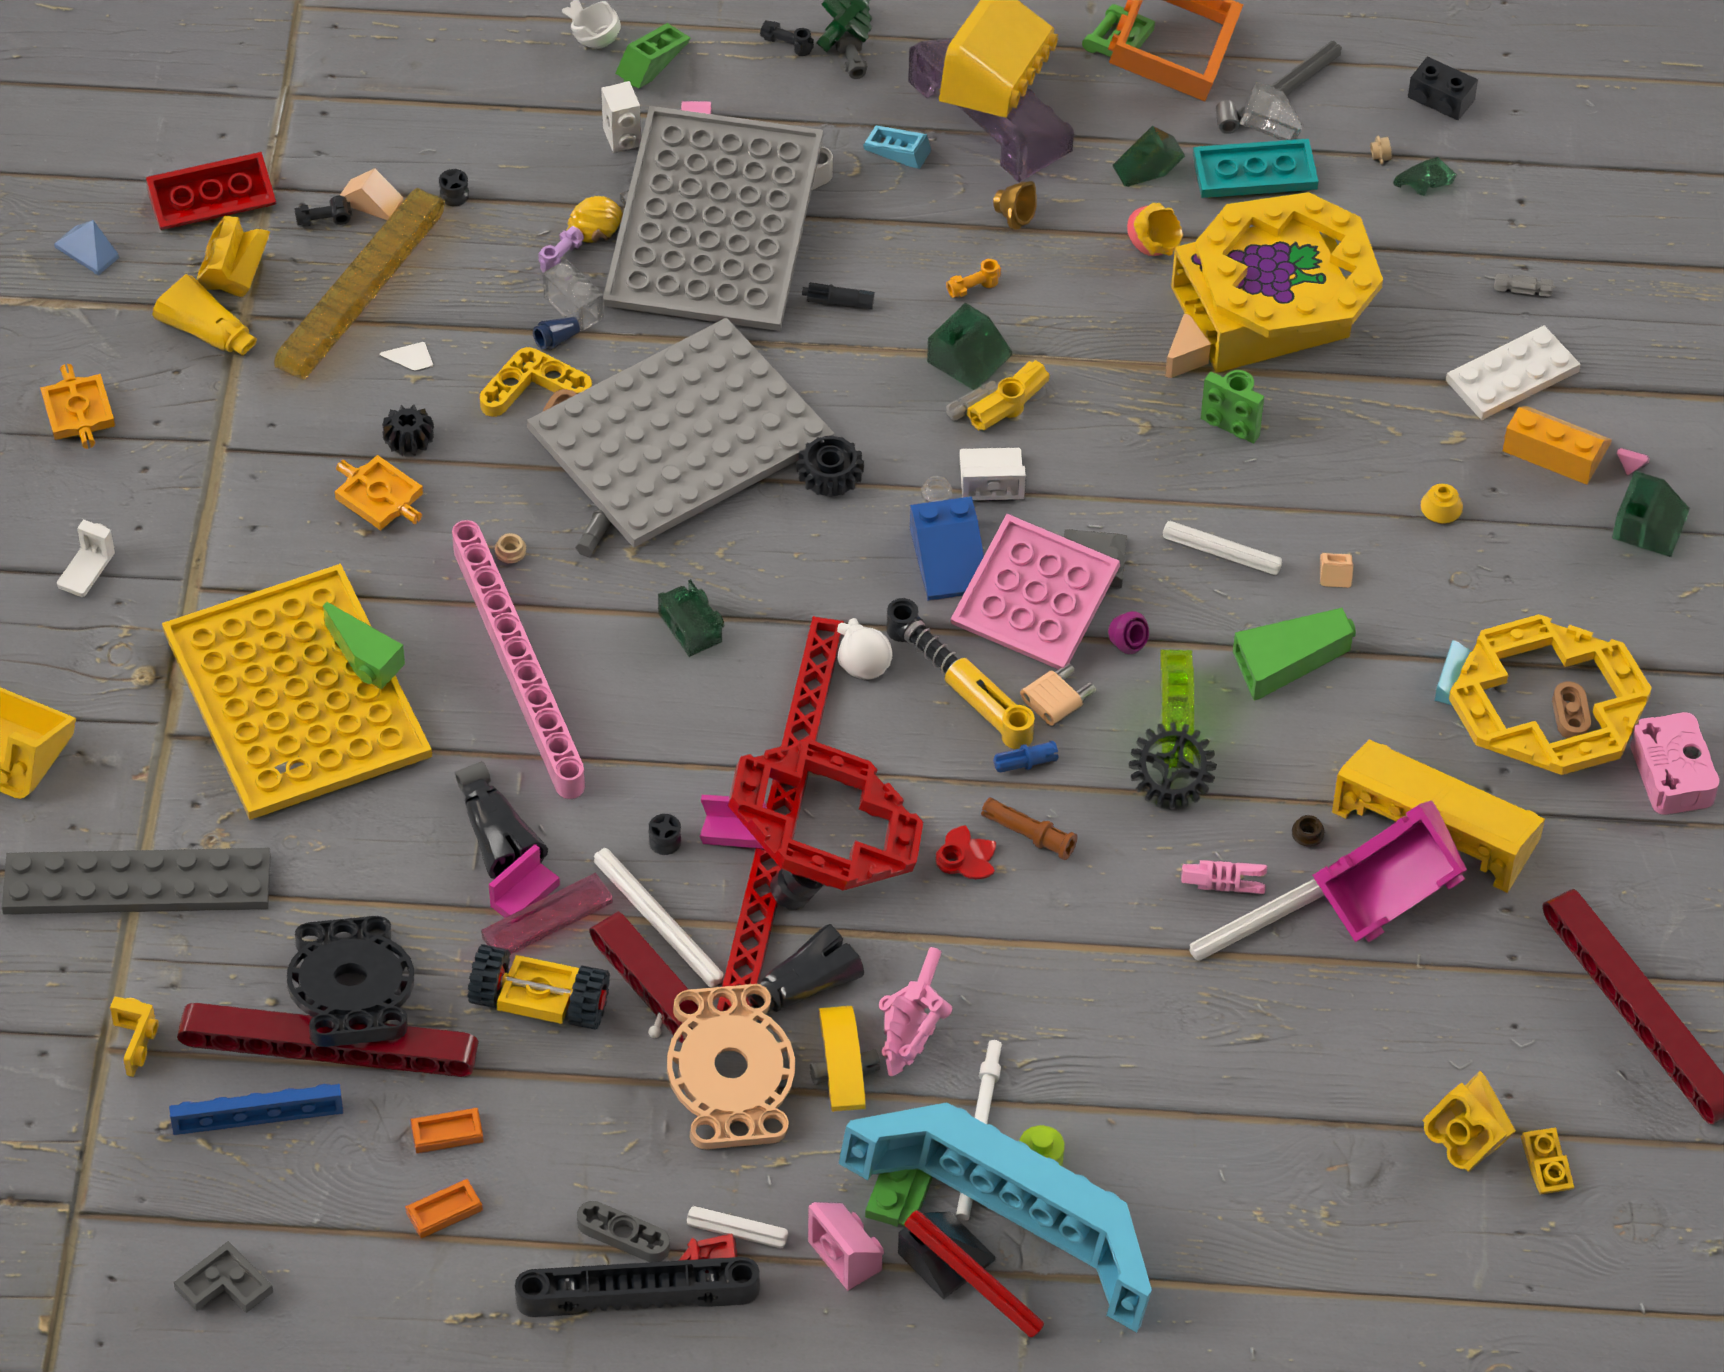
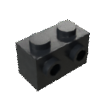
M1427 56L1410 77L1408 98L1459 121L1475 100L1478 79Z

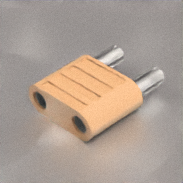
M1070 663L1056 672L1050 670L1020 691L1023 701L1050 726L1055 725L1083 705V700L1096 692L1095 686L1092 683H1088L1078 691H1075L1064 681L1065 678L1074 673V667Z

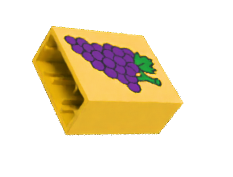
M1294 219L1290 221L1278 237L1255 226L1248 228L1226 255L1248 266L1247 275L1237 288L1284 311L1300 292L1327 305L1350 276H1343L1340 268L1330 263V255L1338 246L1336 240L1326 234H1320L1319 231ZM1196 242L1175 247L1171 288L1184 313L1192 317L1210 342L1209 360L1216 373L1350 337L1351 326L1339 327L1338 324L1322 326V330L1298 334L1297 330L1281 332L1279 337L1267 338L1216 313L1211 291L1208 290L1203 276L1200 258L1198 259L1195 251Z

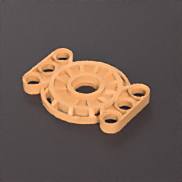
M749 984L691 989L680 992L675 998L673 1013L675 1018L682 1022V1024L672 1037L669 1046L667 1074L671 1088L678 1100L691 1113L698 1116L691 1124L690 1139L700 1149L772 1144L780 1142L787 1134L788 1118L783 1111L777 1108L783 1103L791 1089L795 1075V1056L791 1042L783 1029L771 1017L766 1015L770 1007L771 995L766 987L762 985ZM758 994L764 999L765 1004L761 1008H752L747 1004L746 998L749 995ZM718 997H725L731 1002L732 1006L727 1011H719L713 1006L712 1002ZM692 1000L697 1004L698 1010L693 1014H686L680 1010L679 1005L682 1001ZM768 1027L779 1036L782 1042L778 1043L773 1034L767 1030ZM683 1035L685 1040L681 1051H674L677 1041ZM724 1051L740 1053L747 1061L745 1073L737 1078H726L720 1075L715 1067L717 1055ZM784 1051L788 1055L789 1069L783 1068L782 1053ZM672 1061L678 1064L679 1078L677 1079L674 1076ZM788 1079L780 1095L776 1093L781 1080ZM681 1089L684 1090V1092L686 1093L687 1097L683 1094V1092L681 1091ZM767 1119H777L782 1124V1130L778 1133H770L765 1130L763 1123ZM737 1121L743 1122L748 1126L749 1132L744 1136H736L730 1131V1125ZM700 1125H709L714 1129L715 1135L711 1139H702L697 1135L696 1129Z

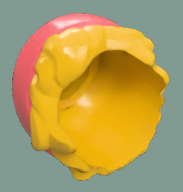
M1152 203L1149 206L1136 209L1128 219L1127 231L1133 245L1145 255L1160 256L1165 254L1171 256L1175 247L1181 244L1183 237L1182 227L1172 208H1164L1161 203Z

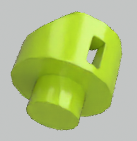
M1038 1125L1030 1127L1023 1132L1019 1141L1025 1143L1031 1150L1040 1155L1054 1159L1060 1166L1063 1165L1065 1143L1062 1135L1056 1129Z

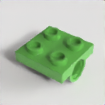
M1233 370L1227 373L1225 377H1222L1210 371L1204 379L1200 419L1254 444L1260 436L1264 396L1253 391L1254 378L1252 375L1243 370Z

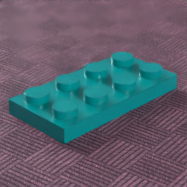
M1309 139L1193 147V160L1201 198L1318 189L1319 181Z

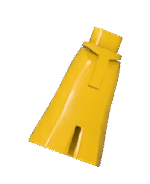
M185 274L157 299L153 308L152 316L154 319L190 333L220 350L236 351L244 355L256 344L257 338L249 334L248 327L244 326L240 320L224 308L192 275Z

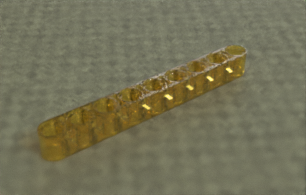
M415 188L283 343L274 360L275 368L302 380L306 379L438 222L444 212L445 200L422 189Z

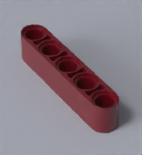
M618 911L591 927L589 933L595 946L656 1016H658V1013L663 1016L661 1018L662 1023L674 1036L682 1024L674 1016V1001L680 992L689 989L621 912ZM692 1000L682 1001L679 1005L680 1010L686 1014H693L698 1010L697 1004ZM681 1035L678 1041L683 1043L685 1040L684 1036Z

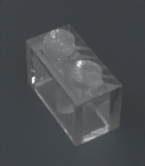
M567 259L543 272L544 298L565 318L575 317L579 323L580 332L604 319L603 294Z

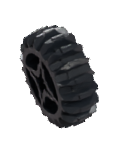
M1176 722L1170 723L1169 731L1165 730L1162 723L1158 724V735L1150 728L1147 729L1145 734L1149 741L1139 737L1136 743L1141 749L1133 748L1131 750V755L1139 760L1129 762V768L1139 770L1131 774V781L1142 780L1137 785L1136 791L1139 793L1148 789L1149 791L1145 796V800L1148 802L1154 795L1159 797L1156 803L1157 807H1162L1164 799L1169 800V809H1175L1176 800H1180L1183 808L1188 807L1187 796L1197 803L1200 800V796L1196 790L1204 794L1208 793L1209 787L1204 782L1213 783L1215 776L1207 771H1213L1217 768L1215 762L1207 761L1215 756L1214 750H1203L1209 745V740L1203 739L1198 742L1197 739L1201 733L1199 730H1195L1192 735L1187 734L1188 724H1184L1181 731H1176ZM1175 742L1173 749L1168 753H1150L1159 744ZM1184 746H1187L1195 754L1199 769L1194 768L1192 763L1185 760L1183 756ZM1177 752V767L1181 769L1178 770L1176 768L1175 772H1172L1170 779H1168L1169 765L1164 762L1170 763V759L1173 760ZM1146 762L1153 764L1152 767L1162 773L1161 786L1150 777ZM1177 778H1195L1187 787L1170 789L1171 784Z

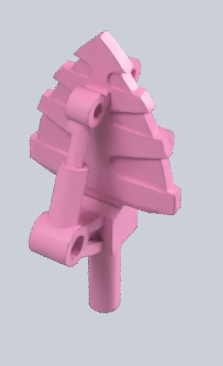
M929 948L917 982L910 981L907 987L891 996H884L879 1002V1008L885 1013L884 1033L887 1035V1041H885V1046L882 1049V1055L888 1059L886 1064L889 1076L897 1075L903 1071L902 1068L905 1065H911L914 1062L913 1059L916 1055L921 1054L924 1044L929 1035L933 1034L940 1018H947L952 1012V1006L936 990L930 987L942 953L937 948ZM924 1008H929L931 1010L928 1015L924 1012Z

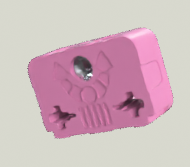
M1682 712L1638 720V724L1634 726L1630 747L1654 811L1667 815L1711 807L1716 798L1719 777L1714 769L1709 750L1702 737L1695 716Z

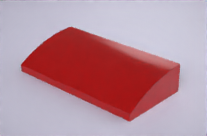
M262 152L146 177L147 191L160 230L276 205V199Z

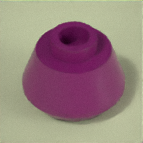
M1135 611L1115 617L1109 625V639L1125 654L1139 652L1149 638V626L1146 618L1141 613Z

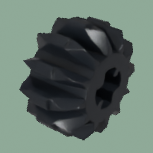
M413 404L410 408L405 409L401 405L399 411L390 409L388 417L384 418L382 423L383 440L385 444L389 445L391 452L399 450L402 456L406 452H412L416 455L418 449L426 451L428 443L433 442L434 422L431 416H428L425 408L417 410Z

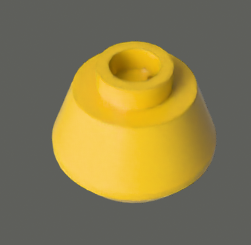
M1436 484L1431 487L1423 496L1420 504L1422 513L1429 520L1439 524L1455 521L1460 517L1463 510V504L1457 490L1448 484Z

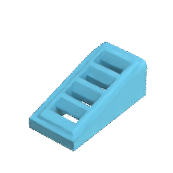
M877 125L863 144L864 149L918 169L921 168L931 152L927 134ZM882 138H886L883 143H880Z

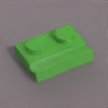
M918 1168L879 1173L865 1210V1217L897 1227L898 1225L905 1226L904 1223L911 1213L921 1210L933 1177Z

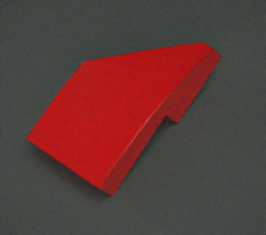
M733 1234L699 1240L698 1242L692 1238L687 1244L688 1249L679 1260L737 1257L736 1240Z

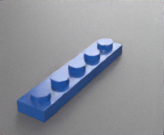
M320 1084L311 1088H288L280 1092L251 1093L241 1097H218L210 1101H186L179 1105L169 1106L173 1135L343 1114L340 1084Z

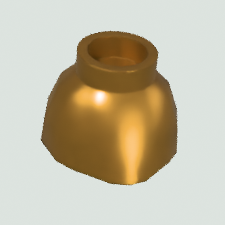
M1033 181L1020 182L1007 187L1005 190H998L994 196L993 205L995 211L1003 214L1007 219L1008 226L1013 230H1018L1023 225L1029 224L1034 217L1037 207V194Z

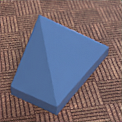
M94 220L73 227L54 243L55 248L97 275L101 274L119 258L117 251Z

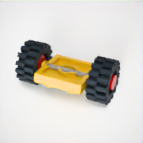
M485 944L479 946L478 953L476 952L475 962L472 963V973L469 976L470 983L468 984L469 992L467 994L469 1003L560 1024L563 1023L568 1010L570 1011L568 1014V1023L570 1025L594 1030L598 1029L601 1018L604 1015V1007L607 1004L606 998L609 994L610 973L608 970L584 965L576 968L519 955L515 956L511 968H508L510 964V952L508 949Z

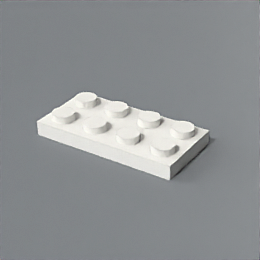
M1544 325L1448 372L1446 382L1481 420H1484L1578 373L1581 364Z

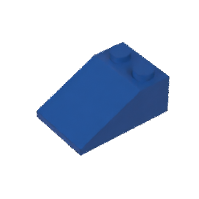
M972 496L910 505V532L928 601L963 596L984 557Z

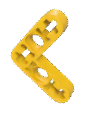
M525 347L518 350L481 391L480 409L487 416L497 417L502 415L531 382L554 393L567 389L578 394L592 387V380L590 376L535 348ZM550 371L561 373V376L555 379H550L545 375ZM508 378H515L519 381L513 386L503 383Z

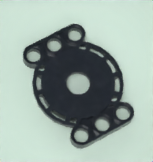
M367 916L308 922L297 927L295 930V946L298 952L292 958L287 969V988L295 1004L313 1017L309 1023L311 1042L320 1047L395 1040L403 1037L407 1033L408 1022L406 1012L400 1007L410 997L413 990L414 966L405 950L391 940L390 921L382 916ZM373 929H381L385 931L384 933L379 935H373L369 933V931ZM341 932L351 934L347 938H338L335 935ZM306 936L318 937L315 941H304L302 938ZM304 959V961L301 964V967L296 968L297 965L301 962V960ZM406 967L409 976H403V971ZM345 973H358L367 977L362 983L354 986H346L335 980V978ZM292 979L299 984L298 988H294ZM388 1020L401 1022L397 1026H387L384 1024ZM360 1023L365 1024L367 1027L361 1030L352 1029L350 1026H352L353 1024ZM321 1027L333 1029L330 1033H319L316 1030Z

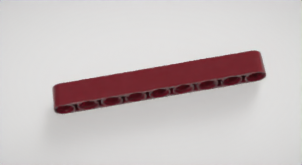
M1570 889L1544 902L1542 909L1549 925L1701 1117L1710 1125L1723 1120V1072L1580 893L1575 889Z
M190 1003L184 1006L177 1039L180 1043L193 1048L466 1077L473 1073L479 1044L478 1039L469 1033L408 1026L407 1033L395 1040L320 1047L310 1040L309 1023L313 1018L310 1015L202 1003ZM357 1023L350 1027L355 1030H361L367 1026ZM385 1024L387 1026H397L394 1024ZM321 1027L316 1031L319 1033H330L333 1029Z

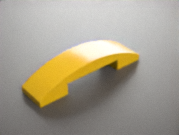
M853 1007L819 1008L820 1026L828 1071L831 1110L834 1112L866 1109L860 1047Z

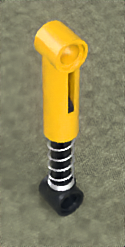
M906 598L893 600L887 608L886 629L888 636L894 641L915 644L918 652H924L925 659L932 660L935 668H941V673L945 676V682L1001 733L1002 741L1006 746L1012 749H1020L1023 744L1029 746L1033 740L1035 720L1031 709L1023 705H1017L967 658L958 659L955 657L956 652H950L947 649V644L942 645L938 641L939 636L934 637L930 633V628L926 629L923 619L918 616V606L915 602Z

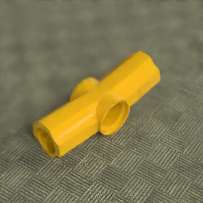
M1035 360L1034 362L1029 361L1013 377L1002 379L996 391L967 409V416L970 418L972 425L978 431L986 430L1005 417L1014 418L1019 416L1024 410V404L1049 381V373L1043 364Z

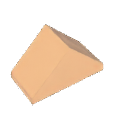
M376 168L351 179L340 194L346 197L347 202H350L351 208L391 221L404 202L401 194Z
M1188 314L1183 315L1168 353L1165 377L1173 378L1209 364L1211 344Z

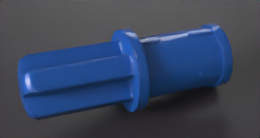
M1049 741L1029 747L1023 744L1020 749L998 753L994 756L993 762L996 771L1000 773L1023 767L1026 770H1030L1033 765L1057 761L1059 755H1054V753L1058 752L1056 743Z

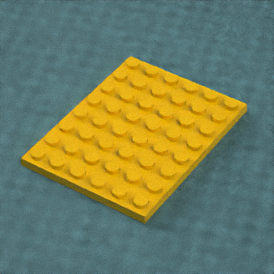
M341 564L162 623L163 632L249 820L432 757V749L396 675L383 689L363 682L355 674L325 625L323 605L328 602L371 626ZM287 762L286 772L280 774L277 769L273 768ZM294 763H303V765L290 770Z

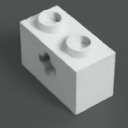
M630 81L602 87L603 129L613 153L640 147V104Z

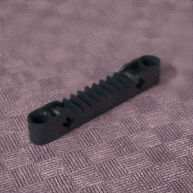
M747 1257L531 1269L519 1274L515 1281L516 1304L518 1310L528 1317L573 1315L582 1312L584 1309L592 1312L595 1307H599L602 1311H606L609 1306L620 1310L623 1305H627L629 1309H634L638 1304H641L643 1308H648L650 1304H655L658 1308H661L664 1303H669L672 1307H676L678 1302H683L685 1306H690L693 1302L695 1305L702 1307L745 1305L753 1302L759 1295L760 1271L755 1261ZM739 1279H746V1280H748L747 1282H744V1283L737 1282V1280H739ZM532 1291L539 1292V1293L536 1294V1295H528V1294H527V1293L532 1292Z

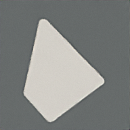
M425 342L380 353L381 356L414 371L433 366Z

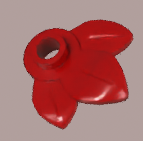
M966 825L956 827L947 833L945 844L937 851L935 857L936 865L945 873H960L969 879L977 880L990 877L995 872L994 867L989 861L995 853L996 842L986 839H971Z

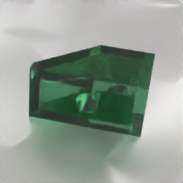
M1151 126L1112 166L1123 185L1129 187L1166 176L1185 157V154L1174 136Z

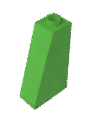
M1342 607L1235 632L1233 654L1253 700L1261 699L1351 650L1352 637L1356 636L1355 625L1351 618H1347Z

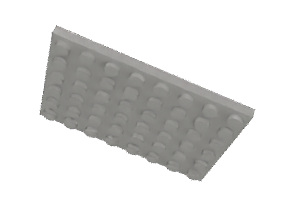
M649 106L603 295V306L718 322L727 317L734 325L781 331L823 141V130Z
M727 317L527 420V429L592 502L605 513V516L633 548L799 460V451H805L807 442L811 443L817 437L835 436V433Z

